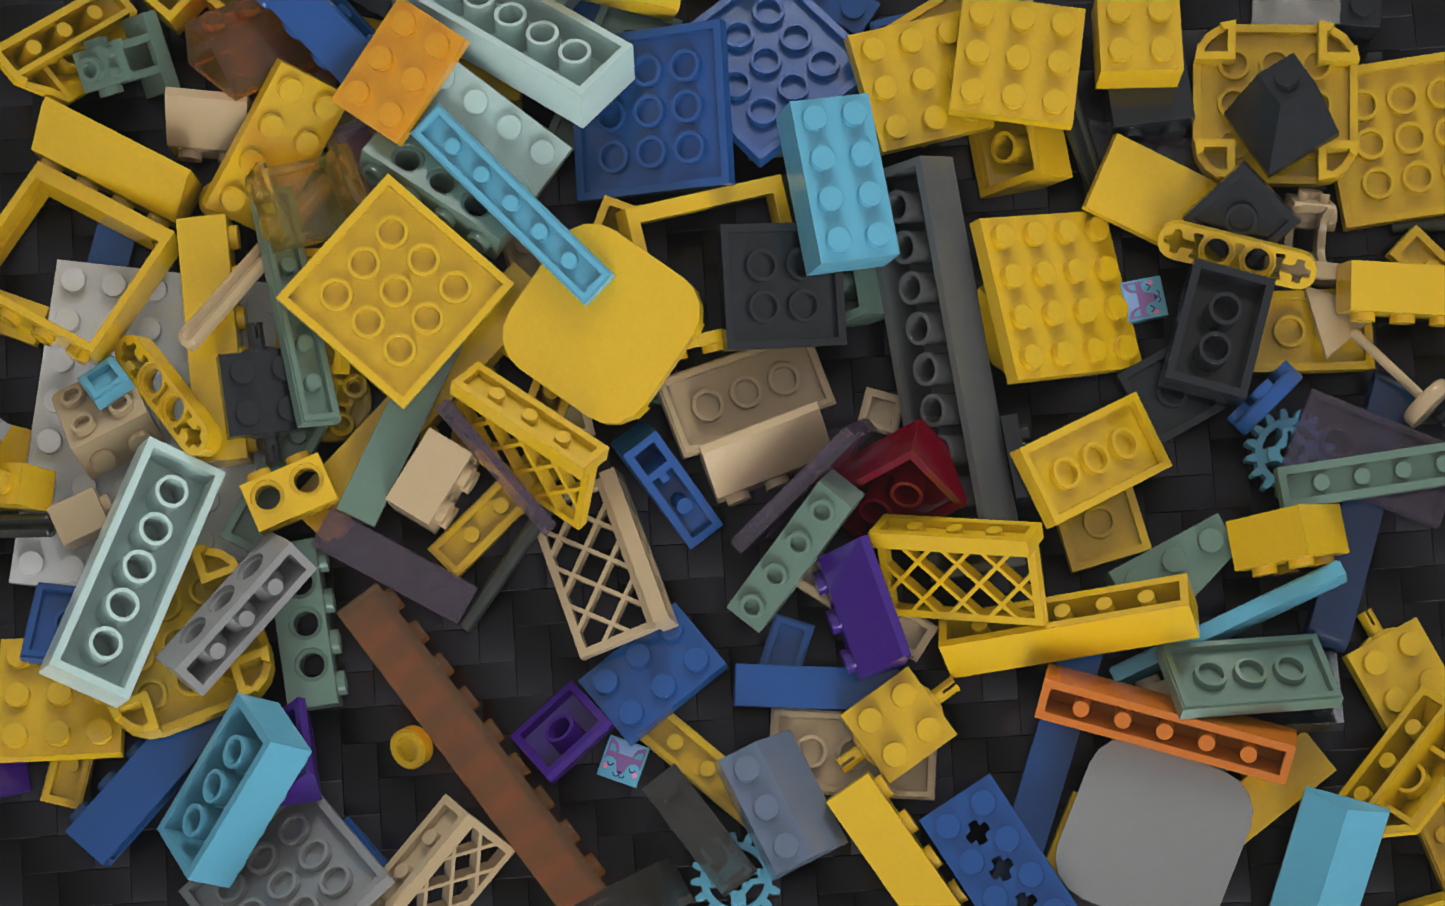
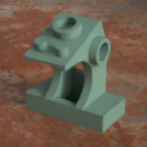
M156 10L143 12L123 20L122 24L127 39L122 40V38H118L108 42L107 36L94 38L83 42L85 50L72 54L85 94L98 91L100 98H105L124 92L123 84L141 80L147 99L165 94V87L180 88Z

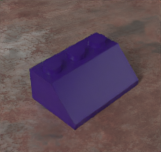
M868 534L819 557L816 562L817 570L811 572L819 596L826 594L831 610L826 611V617L833 635L841 634L846 649L840 650V655L847 674L855 673L857 682L905 666L911 656V651Z

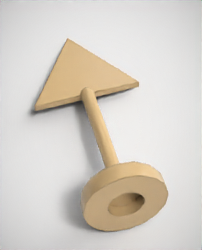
M1311 287L1303 289L1325 359L1352 337L1416 398L1404 413V420L1411 428L1414 429L1436 410L1445 399V379L1436 380L1423 391L1359 331L1368 323L1350 322V315L1336 314V295Z

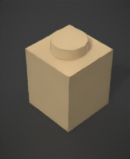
M91 487L46 509L63 546L73 551L97 540L113 501L108 493L102 496L100 491Z

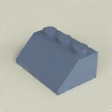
M791 730L758 740L717 761L715 769L772 881L848 843L836 817L826 803L827 800Z

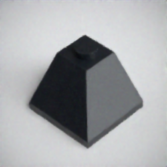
M1294 53L1258 73L1224 112V117L1268 178L1339 136V131L1317 84Z

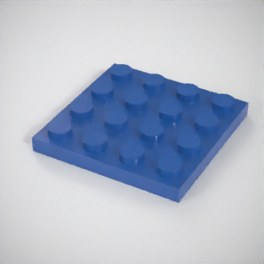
M720 0L692 21L699 22L714 19L726 21L733 142L759 168L782 151L776 115L790 101L854 95L858 91L843 41L849 34L813 0Z
M714 19L615 33L616 36L633 45L635 80L587 126L581 128L573 123L577 202H601L604 195L615 199H626L734 186L735 170L726 21Z

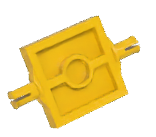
M1372 608L1356 616L1369 638L1365 639L1359 648L1346 654L1342 659L1383 731L1392 725L1422 684L1445 697V666L1417 617L1398 627L1383 629Z
M906 666L841 713L839 716L851 731L855 744L854 747L835 759L837 764L841 766L853 757L852 760L841 767L842 771L847 774L849 770L863 760H866L876 766L887 783L890 784L955 737L957 733L945 718L941 703L960 691L959 686L954 684L943 693L946 688L955 683L954 679L949 676L930 691V689L919 682L909 666Z

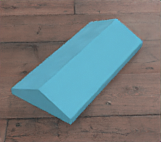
M1305 786L1269 906H1360L1390 814V808Z

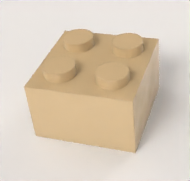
M429 427L385 499L395 511L436 535L441 527L446 530L453 522L459 508L455 507V504L462 492L468 495L474 488L480 477V473L476 471L479 464L472 452Z

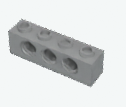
M269 531L155 658L183 684L203 697L317 568L290 541Z

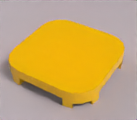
M1236 20L1220 22L1219 26L1206 33L1197 45L1192 66V100L1195 120L1192 125L1191 147L1194 162L1202 174L1218 183L1241 161L1245 160L1270 187L1315 188L1331 185L1342 178L1357 157L1360 140H1358V64L1360 56L1357 45L1354 46L1345 33L1334 27L1335 23L1321 20L1318 21L1317 25L1236 24ZM1294 53L1317 84L1339 131V136L1268 178L1226 120L1224 112L1258 73Z
M582 224L569 231L616 277L588 306H585L541 264L507 315L503 324V345L510 360L520 370L578 411L606 425H622L632 420L640 419L650 409L648 405L695 337L699 338L705 325L703 323V304L698 294L699 292L685 278L617 231L602 224Z
M206 544L194 546L129 700L117 708L106 705L114 720L135 737L149 740L163 738L224 716L237 693L262 698L272 684L275 662L265 628L203 697L183 684L155 658L239 565L235 557L230 556L225 551L207 547Z

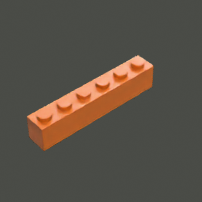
M1052 663L1048 664L1034 716L1038 719L1281 785H1286L1297 747V729L1245 715L1179 719L1171 695Z

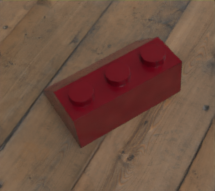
M921 418L826 470L827 474L830 470L834 469L866 494L843 524V527L855 539L867 535L883 514L944 517L962 508L967 502L947 445Z

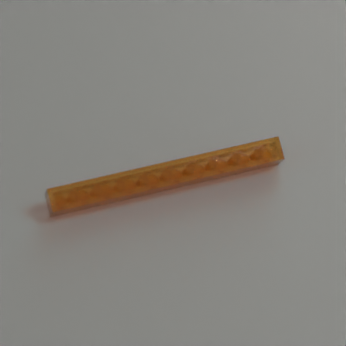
M376 582L336 612L556 906H632L617 886L610 891L601 879V876L606 871L591 852L585 857L575 843L581 838L568 820L565 819L559 823L550 809L556 804L544 788L540 785L534 790L524 777L531 771L519 755L514 752L509 756L499 743L505 739L504 735L491 718L485 723L481 720L474 710L480 704L467 686L464 685L460 689L456 687L449 677L455 672L441 652L435 656L432 655L424 644L430 637L418 621L414 619L410 623L407 622L399 611L405 607V604L391 586L383 590Z

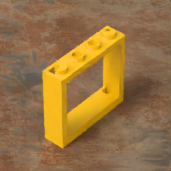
M37 161L0 214V266L48 197L152 250L91 342L0 294V320L15 329L21 325L31 330L30 334L37 341L48 347H52L54 343L66 349V355L81 365H86L88 362L98 365L112 355L119 340L126 334L179 256L177 236L174 231Z
M781 174L738 183L734 186H725L626 208L615 213L620 234L646 252L647 248L641 224L766 197L772 223L792 222ZM722 328L701 333L698 339L695 337L688 349L701 346L703 354L723 350ZM687 350L683 354L681 359L688 358Z

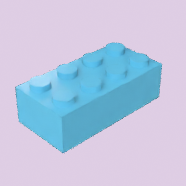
M863 93L790 101L776 115V121L806 276L887 265L900 254L869 94Z
M237 693L159 824L157 830L187 880L226 888L231 887L312 753V750L278 702Z

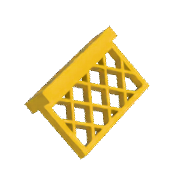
M479 361L451 381L449 394L457 398L451 440L472 452L479 464L580 530L587 523L597 468L607 459L609 447ZM476 412H478L484 417H478ZM483 425L490 426L498 442L492 443ZM466 429H471L479 445L465 437ZM508 433H510L511 435H513V436L516 437V438L511 439V438L509 437ZM515 447H522L530 463L524 464ZM498 450H503L511 467L502 461L497 452ZM541 455H543L549 460H543ZM548 469H555L563 485H556ZM535 471L543 488L533 481L529 472ZM573 476L579 479L580 482H576ZM568 493L576 509L567 505L562 494Z
M883 514L868 532L872 547L877 548L880 569L897 616L1045 626L1049 621L1039 543L1044 538L1042 522ZM891 550H902L914 561L913 564L906 571L903 570L892 560ZM930 552H941L953 565L943 573L926 556ZM970 554L981 555L993 567L983 576L965 559ZM1010 556L1027 557L1029 573L1024 578L1005 563ZM918 565L936 581L928 591L909 575ZM956 568L960 569L975 583L967 593L948 578ZM996 570L1015 586L1006 596L988 581ZM901 583L919 598L915 604L899 603L897 587ZM941 585L959 602L954 607L944 606L931 594ZM981 588L998 605L994 609H983L971 596ZM1020 590L1033 602L1034 612L1022 611L1010 599Z

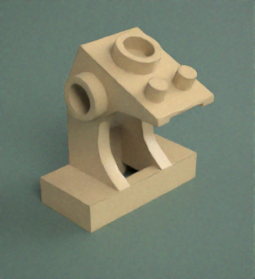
M1298 188V194L1286 193L1285 202L1301 218V222L1294 228L1314 230L1313 249L1309 253L1315 258L1317 263V276L1310 286L1336 289V272L1339 263L1327 262L1325 256L1327 231L1334 232L1336 228V205L1330 200L1329 194H1323V191L1319 189ZM1294 228L1281 239L1280 244L1293 246ZM1279 253V257H1276V266L1272 275L1279 276L1280 267L1291 270L1292 278L1298 280L1301 274H1309L1310 270L1305 268L1304 260L1297 259L1295 265H1287L1282 263L1284 254ZM1265 256L1258 264V270L1268 266L1270 262L1269 256Z

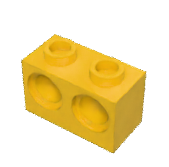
M308 450L296 453L285 459L286 466L272 472L269 467L254 471L246 476L248 482L239 486L258 531L262 536H265L269 531L274 532L339 504V498L318 452L312 455L309 454ZM304 472H314L319 475L318 487L309 493H304L297 489V479ZM268 488L278 490L280 501L275 508L265 510L259 507L258 497L263 490Z

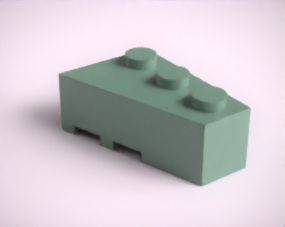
M1217 513L1111 570L1102 578L1107 586L1187 573L1196 596L1232 557L1227 528Z

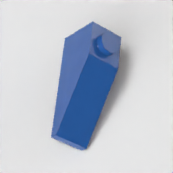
M640 420L610 443L631 474L690 549H693L724 525L658 432L645 420Z

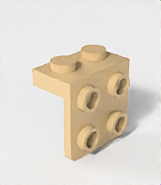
M79 381L58 391L52 397V402L71 451L91 480L132 460L137 448L149 436L164 443L166 442L162 430L145 406L137 387L101 411Z

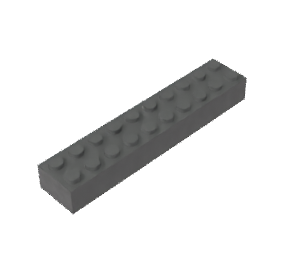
M917 156L883 169L900 254L887 265L876 267L903 426L921 418L949 449L967 502L962 508L944 517L1018 521L953 157ZM930 552L927 555V559L943 573L953 565L941 552ZM970 554L965 559L982 575L986 574L993 567L981 555ZM1010 556L1005 561L1011 568L1026 565L1025 557ZM956 568L948 578L957 580L968 577L960 569ZM930 576L931 582H936V581Z

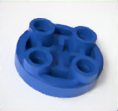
M1285 360L1246 398V402H1243L1227 419L1238 431L1246 435L1302 380L1303 376Z

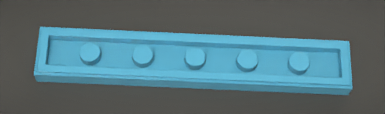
M438 103L410 132L457 181L585 306H588L616 277L442 105Z
M1335 560L1200 624V638L1172 643L1228 639L1346 583V572L1340 560ZM1158 645L1110 667L1109 671L1113 679L1131 685L1161 671L1155 655Z

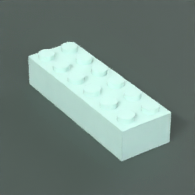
M406 0L470 42L461 58L581 128L587 126L635 80L633 45L555 0Z
M151 436L137 448L38 671L39 674L115 708L129 700L224 479L225 471Z

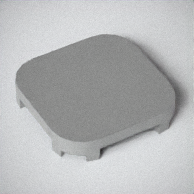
M1116 739L1111 740L1098 749L1090 761L1065 823L1055 856L1058 875L1071 893L1082 900L1098 906H1220L1251 827L1253 808L1250 795L1239 780L1215 767Z

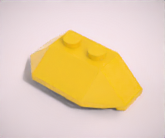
M75 0L0 42V69L14 85L42 97L47 96L68 106L87 95L84 92L72 54L85 50L83 42L94 38L107 36L108 42L118 38H122V40L127 39L122 21L137 15V10L129 0Z
M1423 684L1338 794L1390 808V814L1382 838L1419 834L1445 800V697Z

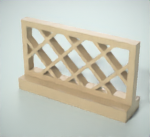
M615 467L600 472V478L595 479L593 493L599 491L603 504L596 519L591 516L587 518V521L592 523L593 526L584 545L566 538L572 526L564 521L559 534L546 530L544 526L538 535V540L580 659L583 661L659 629L664 632L679 626L625 477ZM568 493L563 494L565 502L567 504L571 503L572 501ZM540 504L527 508L530 518ZM607 515L611 525L604 522ZM601 527L614 532L617 539L610 556L591 549ZM549 537L555 539L553 547L551 546ZM563 543L581 550L572 572L559 567L556 560ZM620 552L622 553L625 562H622L617 559ZM589 554L607 561L597 583L580 576V572ZM614 565L627 569L630 575V580L623 594L605 586ZM562 574L569 577L566 585ZM576 581L595 588L585 610L573 605L570 599V594ZM634 589L638 600L631 597ZM602 591L621 599L611 621L593 613ZM628 602L642 608L646 623L632 629L619 624ZM575 612L582 614L580 622L578 621ZM590 618L608 625L602 641L587 647L583 633ZM616 629L622 631V633L613 636Z
M445 794L385 865L384 869L394 879L395 883L370 906H408L416 895V906H470L516 850ZM472 829L471 842L458 845ZM494 846L499 847L487 862L480 863L481 850ZM470 854L469 867L455 871L456 858ZM444 862V874L431 878ZM468 879V885L463 892L453 896L454 883ZM443 887L442 900L427 904L428 891Z

